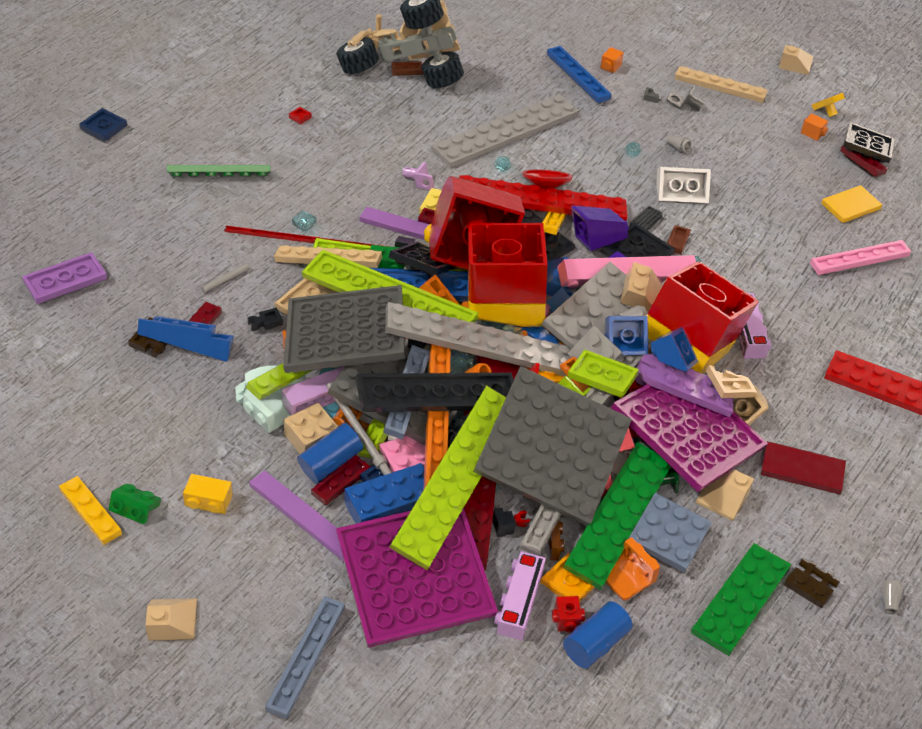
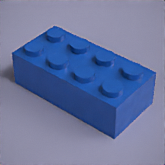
M419 463L345 488V505L354 523L357 524L411 511L424 490L423 464Z

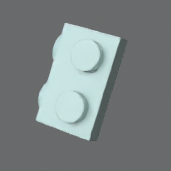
M250 391L243 394L244 410L268 433L283 425L284 419L291 416L283 405L282 394L279 392H274L261 400L256 398Z

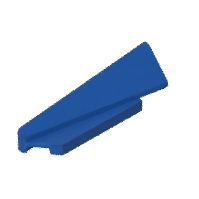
M154 317L153 320L138 319L139 335L225 362L229 359L234 335L216 334V325L166 317Z

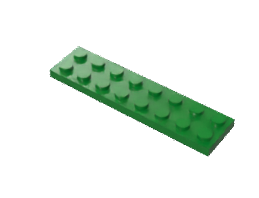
M639 442L636 443L596 510L591 524L586 527L563 566L565 570L601 590L625 548V541L629 539L671 467L658 453Z

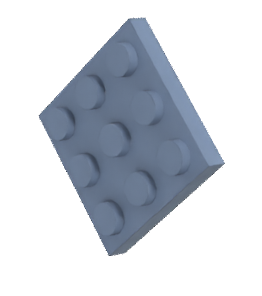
M655 493L629 538L632 537L637 543H640L648 554L685 573L712 522Z

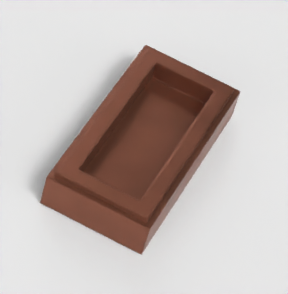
M422 61L391 62L392 75H423Z
M674 225L667 241L669 245L675 248L674 253L682 255L691 229Z

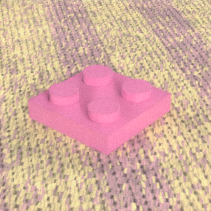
M404 436L403 440L398 438L380 444V451L387 460V464L392 472L422 463L425 468L424 444L408 436Z

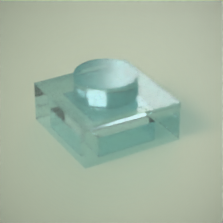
M303 210L292 219V225L305 232L317 223V217Z

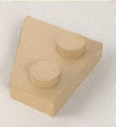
M708 365L705 370L721 398L754 397L757 393L748 377L736 375L727 370L721 373L715 371V367L712 365Z

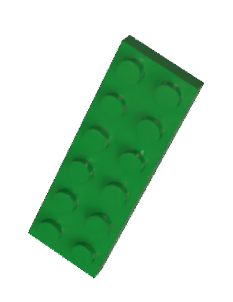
M753 543L692 627L691 634L730 656L789 571L791 564Z

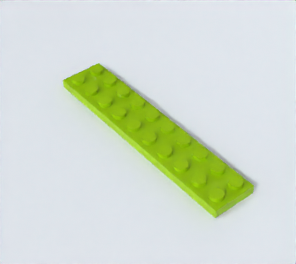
M324 249L301 272L303 278L336 292L402 285L403 306L418 308L423 311L475 323L479 318L476 311Z
M488 386L485 387L389 548L428 570L481 478V475L474 473L473 470L506 399L505 396Z

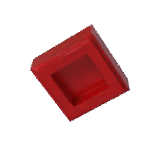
M299 106L289 113V118L301 125L312 118V113Z

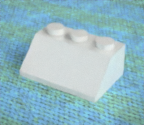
M658 168L656 183L658 201L709 203L711 169Z

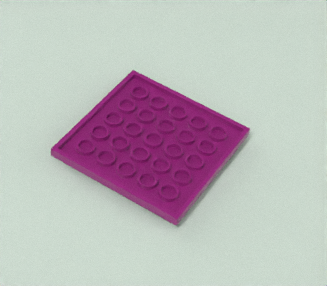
M648 384L614 402L611 406V409L631 418L629 426L650 445L697 492H700L763 450L768 444L734 411L730 417H727Z
M464 508L428 570L389 548L411 511L336 528V534L367 648L496 616L498 610Z

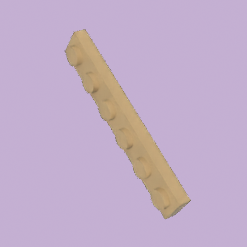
M679 66L675 74L676 80L764 103L768 92L767 89L692 70L688 67Z
M287 245L279 246L274 255L275 262L309 264L324 249L370 268H377L382 259L381 251L294 247Z

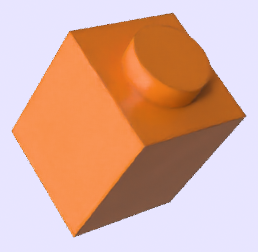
M610 47L602 55L600 68L615 73L622 65L624 52Z
M811 113L804 120L801 134L818 141L828 131V120Z

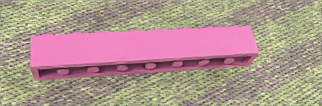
M694 255L564 259L557 268L561 287L568 288L583 286L609 262L613 263L625 274L628 273L633 262L652 268L660 282L663 283L668 276L695 263L696 260Z

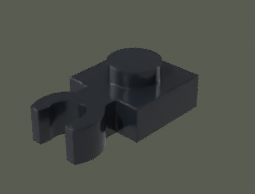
M277 307L259 312L258 317L250 316L247 318L248 325L251 324V331H257L263 326L267 330L283 325V319Z

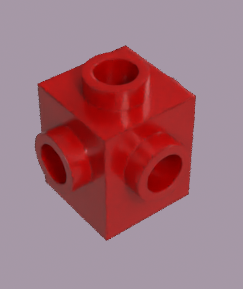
M579 596L556 597L555 607L552 609V622L556 623L558 632L565 631L571 633L581 625V622L585 621L584 608H580Z

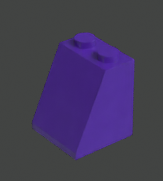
M584 206L571 207L575 237L590 251L628 238V223L611 209Z

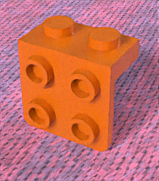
M632 537L625 541V548L605 581L624 601L655 583L660 570L657 560L652 558L644 550L643 546Z

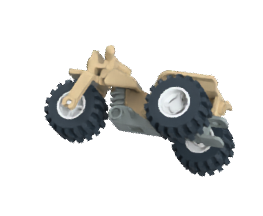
M405 0L400 7L404 23L399 31L400 37L395 29H382V15L377 14L375 31H372L371 28L367 29V31H360L356 36L352 37V40L343 44L336 52L343 72L348 74L364 72L373 67L379 60L377 52L379 48L386 62H391L396 58L403 61L402 57L408 56L409 60L428 58L421 67L426 82L431 88H442L452 85L464 75L459 55L454 52L461 50L456 39L455 28L451 25L448 17V10L444 0Z

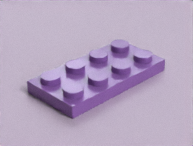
M90 252L24 275L22 279L36 304L106 280L107 274L94 254Z

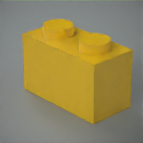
M195 474L190 475L183 491L185 506L221 514L226 513L233 496L232 482Z

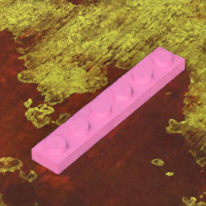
M903 240L812 258L810 265L818 275L908 257L911 250Z

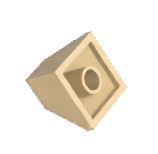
M785 45L779 68L809 75L814 56L795 46Z
M755 385L753 386L757 393L754 397L733 398V411L748 425L769 409L766 398Z
M737 470L729 471L704 488L696 503L733 521L747 499L754 479Z
M197 598L152 599L147 606L145 625L148 640L194 639Z

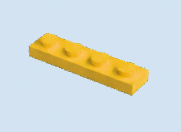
M78 476L59 485L60 492L103 545L122 535L120 527Z

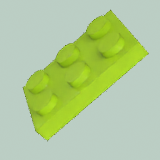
M584 349L568 371V378L623 398L638 376L639 369Z

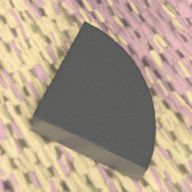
M646 87L643 100L658 103L659 95L653 92L652 88Z

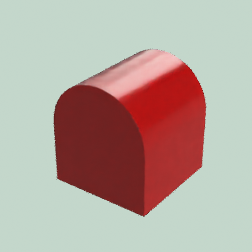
M449 176L442 188L431 224L429 236L431 259L468 270V226L472 223H522L525 211L520 196Z

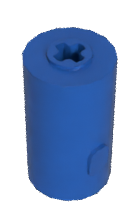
M343 423L297 456V461L307 477L317 484L361 452L363 444L357 433L348 424Z
M609 601L564 639V650L576 665L587 669L600 657L608 653L618 641L632 630V620L623 607Z

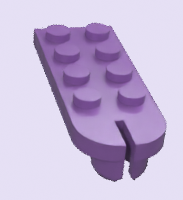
M653 354L644 355L636 367L639 369L638 376L635 379L638 384L642 386L648 384L727 417H730L733 413V398H721L708 375L701 374L691 368L684 372L660 362Z

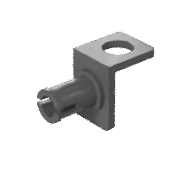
M692 86L685 98L671 91L666 99L667 102L679 109H682L685 104H689L699 111L704 103L692 96L694 86ZM672 97L677 98L679 102L673 101Z

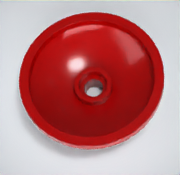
M530 169L522 171V176L529 183L543 188H559L569 183L573 178V175L554 170Z

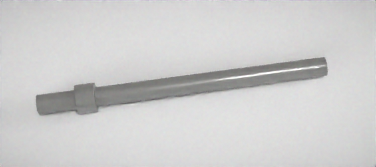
M329 382L326 385L328 390L330 386L333 384V382ZM333 397L374 459L373 463L376 468L380 469L383 475L392 473L387 465V460L383 455H380L348 404Z

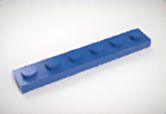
M561 46L547 49V55L597 103L611 99L612 94Z

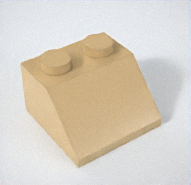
M633 262L626 274L620 303L631 307L637 305L644 306L646 312L650 310L662 288V284L652 268Z

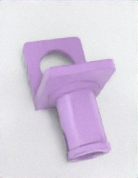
M423 162L418 169L405 166L403 177L414 178L416 188L426 190L434 188L433 177L428 175L426 162ZM425 179L429 181V185L423 184Z

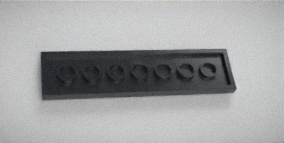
M511 372L357 374L355 378L362 412L469 411L473 409L486 386L506 397L514 381Z

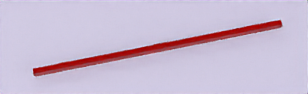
M227 225L226 229H224L228 233L315 243L316 238L368 246L375 245Z

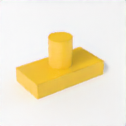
M843 93L834 95L812 104V108L816 110L825 106L828 116L831 117L838 114L834 103L845 99Z

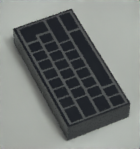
M648 206L630 222V225L636 223L648 231L662 218L663 213Z

